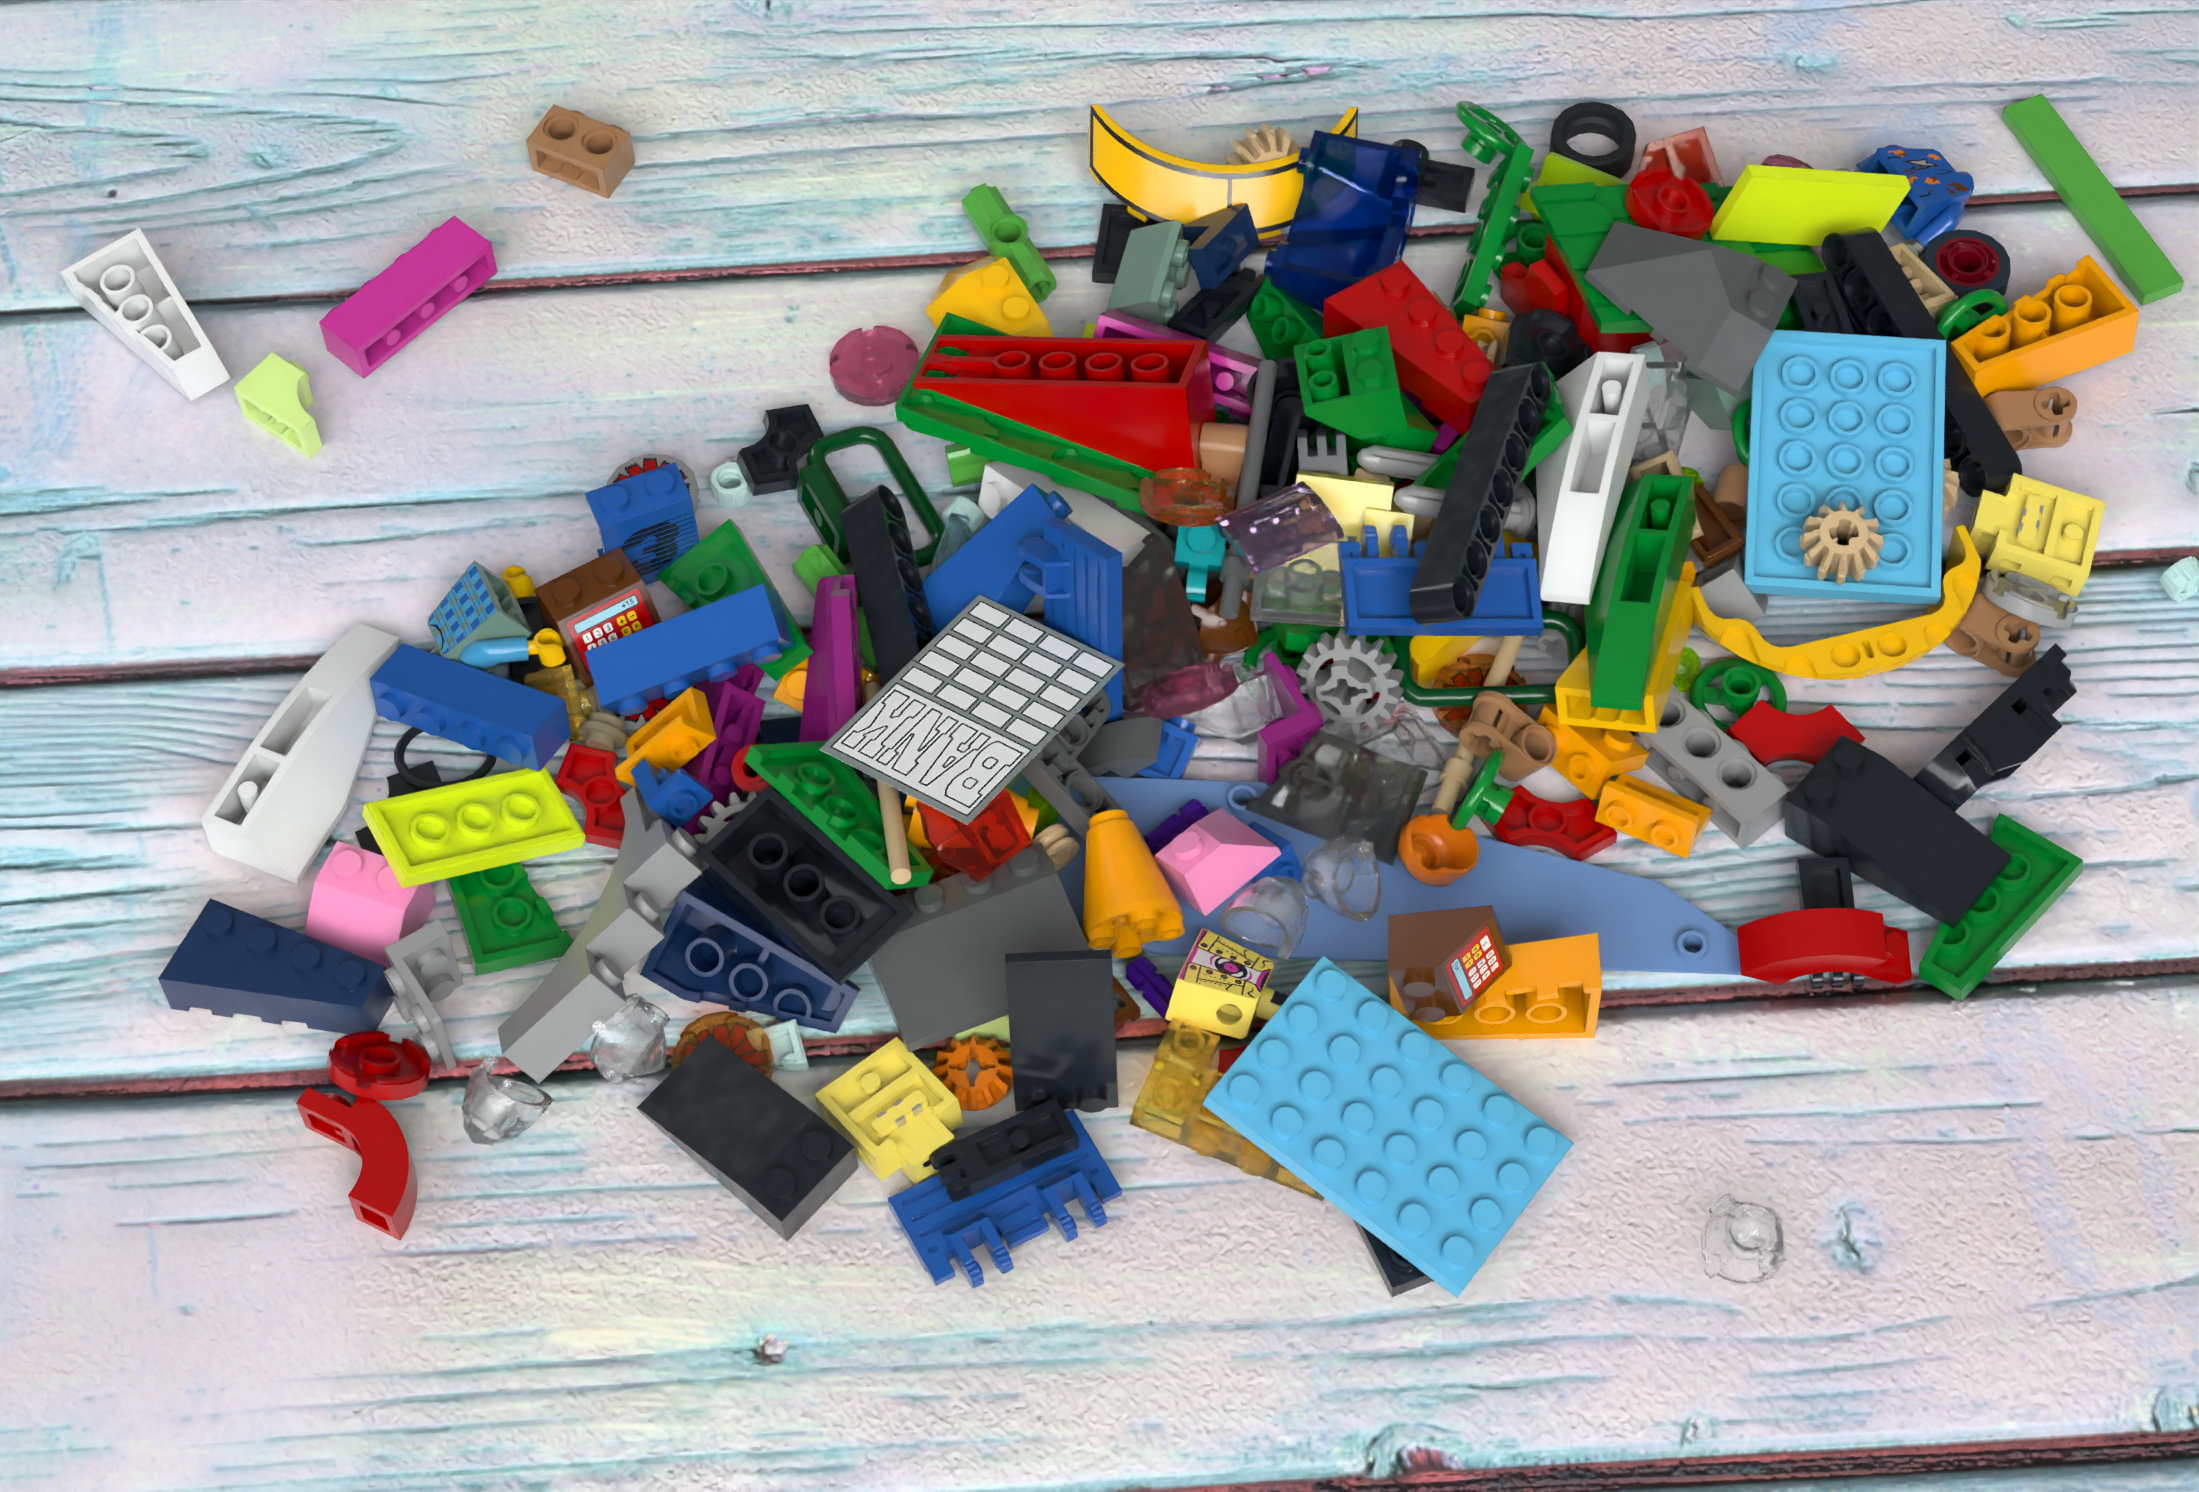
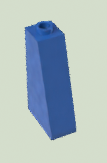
M1032 483L922 582L936 636L979 594L1017 613L1023 614L1037 593L1027 588L1026 584L1020 582L1019 569L1024 564H1029V562L1022 558L1021 555L1019 556L1018 543H1020V540L1028 538V536L1041 537L1043 539V521L1049 518L1063 526L1072 524L1068 516L1073 510L1059 493L1053 490L1050 494H1047Z

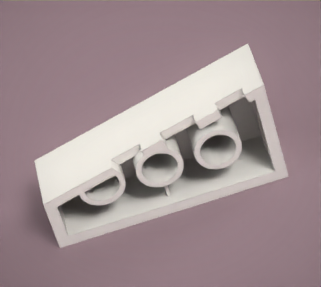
M140 228L59 272L81 307L190 401L231 379L214 347Z
M999 461L985 464L978 506L991 520L1032 483L1047 494L1054 490L1072 508L1073 512L1068 517L1073 524L1122 553V582L1138 577H1150L1158 540L1156 535L1092 494L1059 485L1053 482L1048 475Z

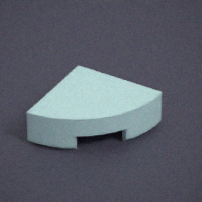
M796 1019L746 1033L751 1045L758 1053L769 1052L767 1056H769L768 1059L771 1066L789 1071L809 1069Z

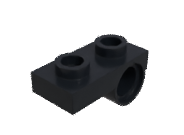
M1401 139L1391 145L1379 179L1377 197L1455 212H1466L1475 181V168L1429 160L1430 155L1427 148L1414 140Z

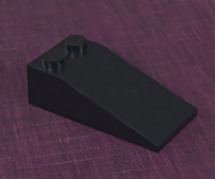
M1844 735L1835 742L1785 799L1786 837L1824 858L1848 857L1851 873L1953 929L1956 928L2011 863L2010 854L1888 759Z
M769 785L696 853L705 880L740 911L840 986L913 916V912L889 890H886Z
M1112 950L1005 954L1015 1111H1026L1055 1097L1063 1110L1079 1109L1083 1112L1095 1113L1106 1108H1117L1118 1078Z
M710 1035L637 1107L643 1116L786 1242L859 1168L855 1148L850 1142L815 1112Z

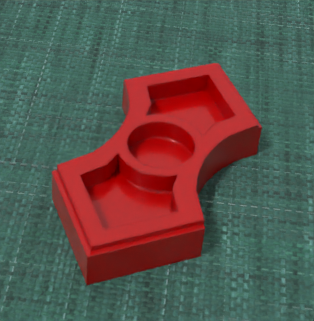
M1541 259L1529 265V270L1519 261H1514L1502 267L1500 298L1516 316L1526 312H1534L1536 308H1546L1568 317L1569 286L1545 260Z
M1762 699L1725 733L1731 739L1742 742L1749 750L1751 756L1763 767L1781 760H1797L1815 766L1842 735L1861 745L1866 739L1831 704L1812 714L1794 715L1779 711Z
M570 743L554 783L561 793L573 798L584 809L587 815L584 828L586 842L620 850L625 828V818L620 798L627 792L616 779L615 768L619 763L617 753Z
M1522 785L1511 789L1514 791V794L1495 826L1479 817L1499 842L1519 847L1527 845L1544 846L1562 853L1571 860L1579 862L1616 843L1617 832L1614 828L1595 821L1598 809L1589 798L1585 797L1567 803L1551 802L1534 796Z

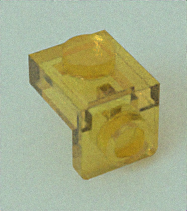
M571 664L561 667H547L538 672L525 675L526 686L565 699L571 736L568 738L569 742L584 739L580 736L578 730L584 719H587L589 714L592 713L587 689L577 691Z

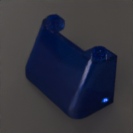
M1315 130L1310 147H1302L1299 154L1297 173L1304 175L1303 189L1286 242L1280 241L1277 250L1269 249L1267 253L1264 276L1271 277V286L1324 314V300L1402 260L1417 206L1421 151Z

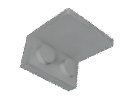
M437 919L385 947L384 950L390 968L383 972L395 994L392 996V999L400 1015L406 1023L413 1021L419 1032L416 1033V1037L421 1047L427 1052L430 1060L439 1057L446 1070L449 1071L457 1065L443 1021L431 1002L447 998L456 988L463 985V980L449 934L440 920Z

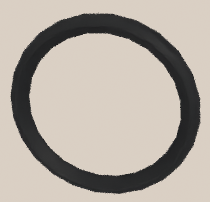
M414 727L410 728L400 738L394 751V763L399 774L407 782L426 790L483 778L493 768L497 759L496 756L487 754L482 766L473 774L455 781L435 782L422 779L413 774L408 769L404 760L406 747L413 738L424 732L423 730Z

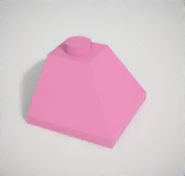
M1219 808L1192 824L1183 833L1177 835L1173 841L1155 854L1154 858L1173 893L1206 917L1279 857L1281 852L1276 845L1223 808Z

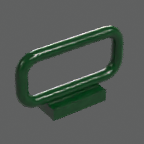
M857 426L825 435L812 444L807 455L808 466L800 469L797 500L822 543L829 546L842 564L850 563L851 558L840 512L851 502L825 459L832 452L861 444L870 445L879 452L931 538L929 545L914 550L918 568L931 565L945 555L950 542L947 528L896 444L885 432L875 427Z
M1542 610L1543 629L1556 630L1565 637L1569 667L1586 646L1583 630L1573 617L1564 612ZM1392 636L1394 653L1398 656L1392 669L1404 671V677L1399 684L1404 689L1402 697L1415 706L1427 708L1473 706L1475 697L1483 691L1502 693L1510 698L1515 705L1557 703L1556 684L1448 688L1421 687L1413 680L1410 645L1415 636Z

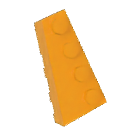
M2088 254L2077 261L2076 269L2067 275L2060 272L2049 279L2046 288L2032 297L2027 294L2013 302V309L2003 316L1995 314L1951 342V349L1984 400L1995 392L2031 390L2133 352L2139 310Z
M1598 933L1508 945L1512 955V966L1461 1016L1445 1017L1437 1022L1410 1020L1389 972L1387 982L1388 1005L1435 1040L1595 1038L1602 991Z

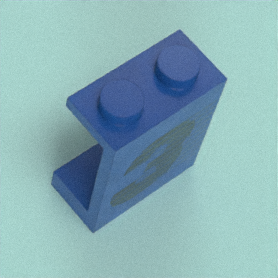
M676 462L585 493L586 501L596 521L601 538L602 548L597 550L598 557L620 547L645 585L660 581L656 577L660 572L700 542L692 498Z

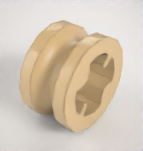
M1055 824L1044 829L1030 844V846L1042 843L1056 871L1071 862L1079 851V843L1073 837H1068L1069 831L1063 824Z

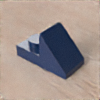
M1247 203L1237 204L1183 226L1184 240L1190 242V261L1201 289H1216L1260 244Z

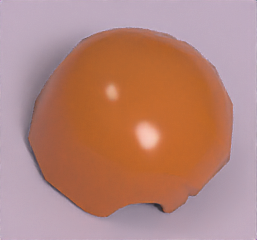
M1446 813L1429 816L1416 815L1402 827L1397 849L1399 859L1412 876L1418 881L1434 887L1451 885L1477 865L1480 853L1478 842L1472 829L1469 827L1460 830L1453 829L1448 822V814Z

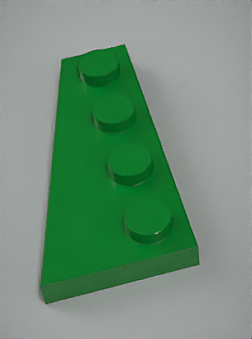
M1518 143L1489 175L1486 187L1491 190L1487 198L1480 205L1477 218L1481 219V222L1471 236L1467 247V252L1474 255L1473 260L1468 258L1461 268L1450 303L1457 318L1461 321H1464L1465 314H1471L1475 309L1479 310V307L1484 308L1492 290V285L1487 284L1491 270L1496 271L1506 252V246L1501 244L1505 231L1510 232L1520 213L1521 208L1515 205L1519 192L1525 193L1533 178L1535 169L1529 165L1535 150L1521 143Z
M731 519L724 522L656 576L693 610L762 583L777 591L741 529ZM780 594L779 597L795 646L781 651L783 656L780 659L768 664L757 665L776 682L814 653Z
M827 741L751 745L744 761L886 890L927 886L934 870L907 836L906 843L911 879L905 884H896L891 880L880 802L850 765L819 750Z
M2002 813L1998 814L1989 839L2011 855V863L1955 929L1941 922L1919 964L1920 978L1960 1002L2083 872V860Z
M520 862L445 879L476 976L563 957L574 942L566 930H561L553 918V911L544 897H539L528 881V874Z

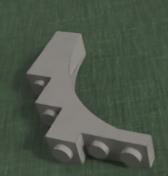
M634 786L620 798L625 818L623 840L610 878L594 910L572 945L546 979L498 1027L502 1055L538 1083L545 1079L627 1003L622 983L624 974L665 937L660 920L661 910L702 873L696 855L699 850L696 841L688 832L680 827L674 831L669 821L646 805L641 792Z

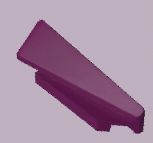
M855 574L822 577L817 583L810 646L814 653L808 658L799 742L828 741L863 707L857 582Z
M754 662L737 668L738 673L727 680L710 682L708 679L693 685V688L705 693L717 738L681 767L707 786L713 794L712 800L682 827L692 838L697 834H705V831L697 825L701 816L714 819L709 809L713 802L717 801L726 808L727 797L730 793L735 792L739 799L741 797L742 789L736 785L732 777V761L740 749L747 745L755 744L766 701L754 696L765 673ZM734 817L727 819L725 822L731 821ZM671 824V827L675 831L677 827Z

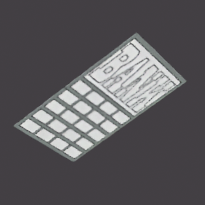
M979 594L819 750L968 825L1125 664Z

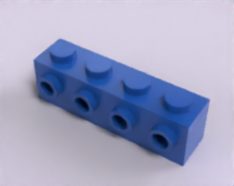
M762 583L586 651L585 656L601 707L616 714L620 713L621 716H631L648 709V702L663 696L665 699H676L690 686L692 687V685L709 679L710 682H720L732 678L738 673L737 668L752 662L755 665L774 662L783 656L781 651L791 648L795 644L778 592Z
M404 643L397 648L369 679L378 715L390 721H397L423 730L429 735L439 736L462 744L471 750H479L504 759L511 764L521 765L538 772L541 771L571 736L565 699Z

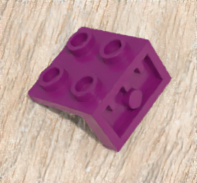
M1272 651L1264 655V709L1272 721L1263 729L1258 730V782H1263L1267 786L1275 785L1293 789L1319 777V756L1323 754L1320 728L1324 726V721L1316 703L1313 700L1306 701L1301 694L1299 681L1292 667L1289 664L1283 666Z

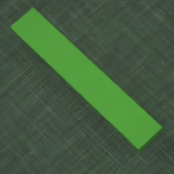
M2039 94L2004 107L2001 119L2140 305L2143 306L2180 292L2184 283L2182 277L2045 96Z

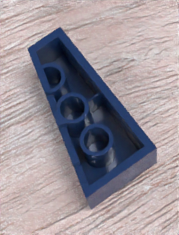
M211 898L158 978L170 1008L174 1010L189 1012L190 1007L211 1010L212 1015L233 1018L234 1013L257 1016L265 1023L281 1025L282 1021L306 1023L308 1029L343 1034L376 1031L394 1002L392 996L395 995L383 972L387 970L386 966Z

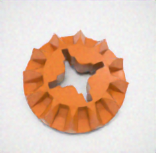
M973 1033L969 1039L957 1041L952 1038L950 1045L946 1049L937 1051L932 1073L958 1099L961 1110L979 1111L998 1104L1009 1093L1013 1085L1012 1060L1009 1050H1004L1000 1047L994 1037L990 1040L978 1038ZM971 1058H976L979 1068L983 1070L978 1072L975 1086H970V1079H967L965 1071H959L968 1068Z

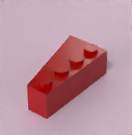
M1403 260L1324 300V337L1332 338L1355 333L1363 329L1387 326L1401 392L1408 390L1422 400V407L1460 434L1464 435L1470 429L1489 375L1497 368Z

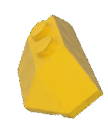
M986 256L948 272L926 307V315L936 331L945 314L949 312L1012 336L1054 337L1048 320L1006 257Z

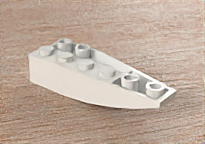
M1597 352L1556 382L1573 431L1559 444L1553 453L1546 456L1536 465L1540 596L1543 601L1590 605L1650 397L1645 355Z
M358 622L304 675L252 741L201 818V823L213 852L297 885L300 883L348 808L378 716L369 679L401 645L399 637Z

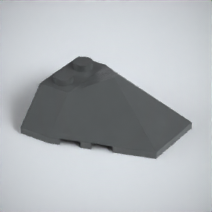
M1616 221L1583 277L1627 316L1634 311L1653 328L1650 336L1660 345L1667 340L1687 357L1683 365L1693 374L1734 397L1739 393L1772 336L1798 283L1796 279L1788 276L1779 267L1769 265L1759 258L1715 244Z

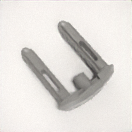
M1372 445L1362 448L1358 452L1357 462L1370 473L1416 480L1442 455ZM1523 481L1519 484L1504 529L1513 537L1523 539L1532 532L1538 518L1537 502ZM1410 485L1397 490L1394 495V501L1398 507L1408 514L1437 518L1447 490Z

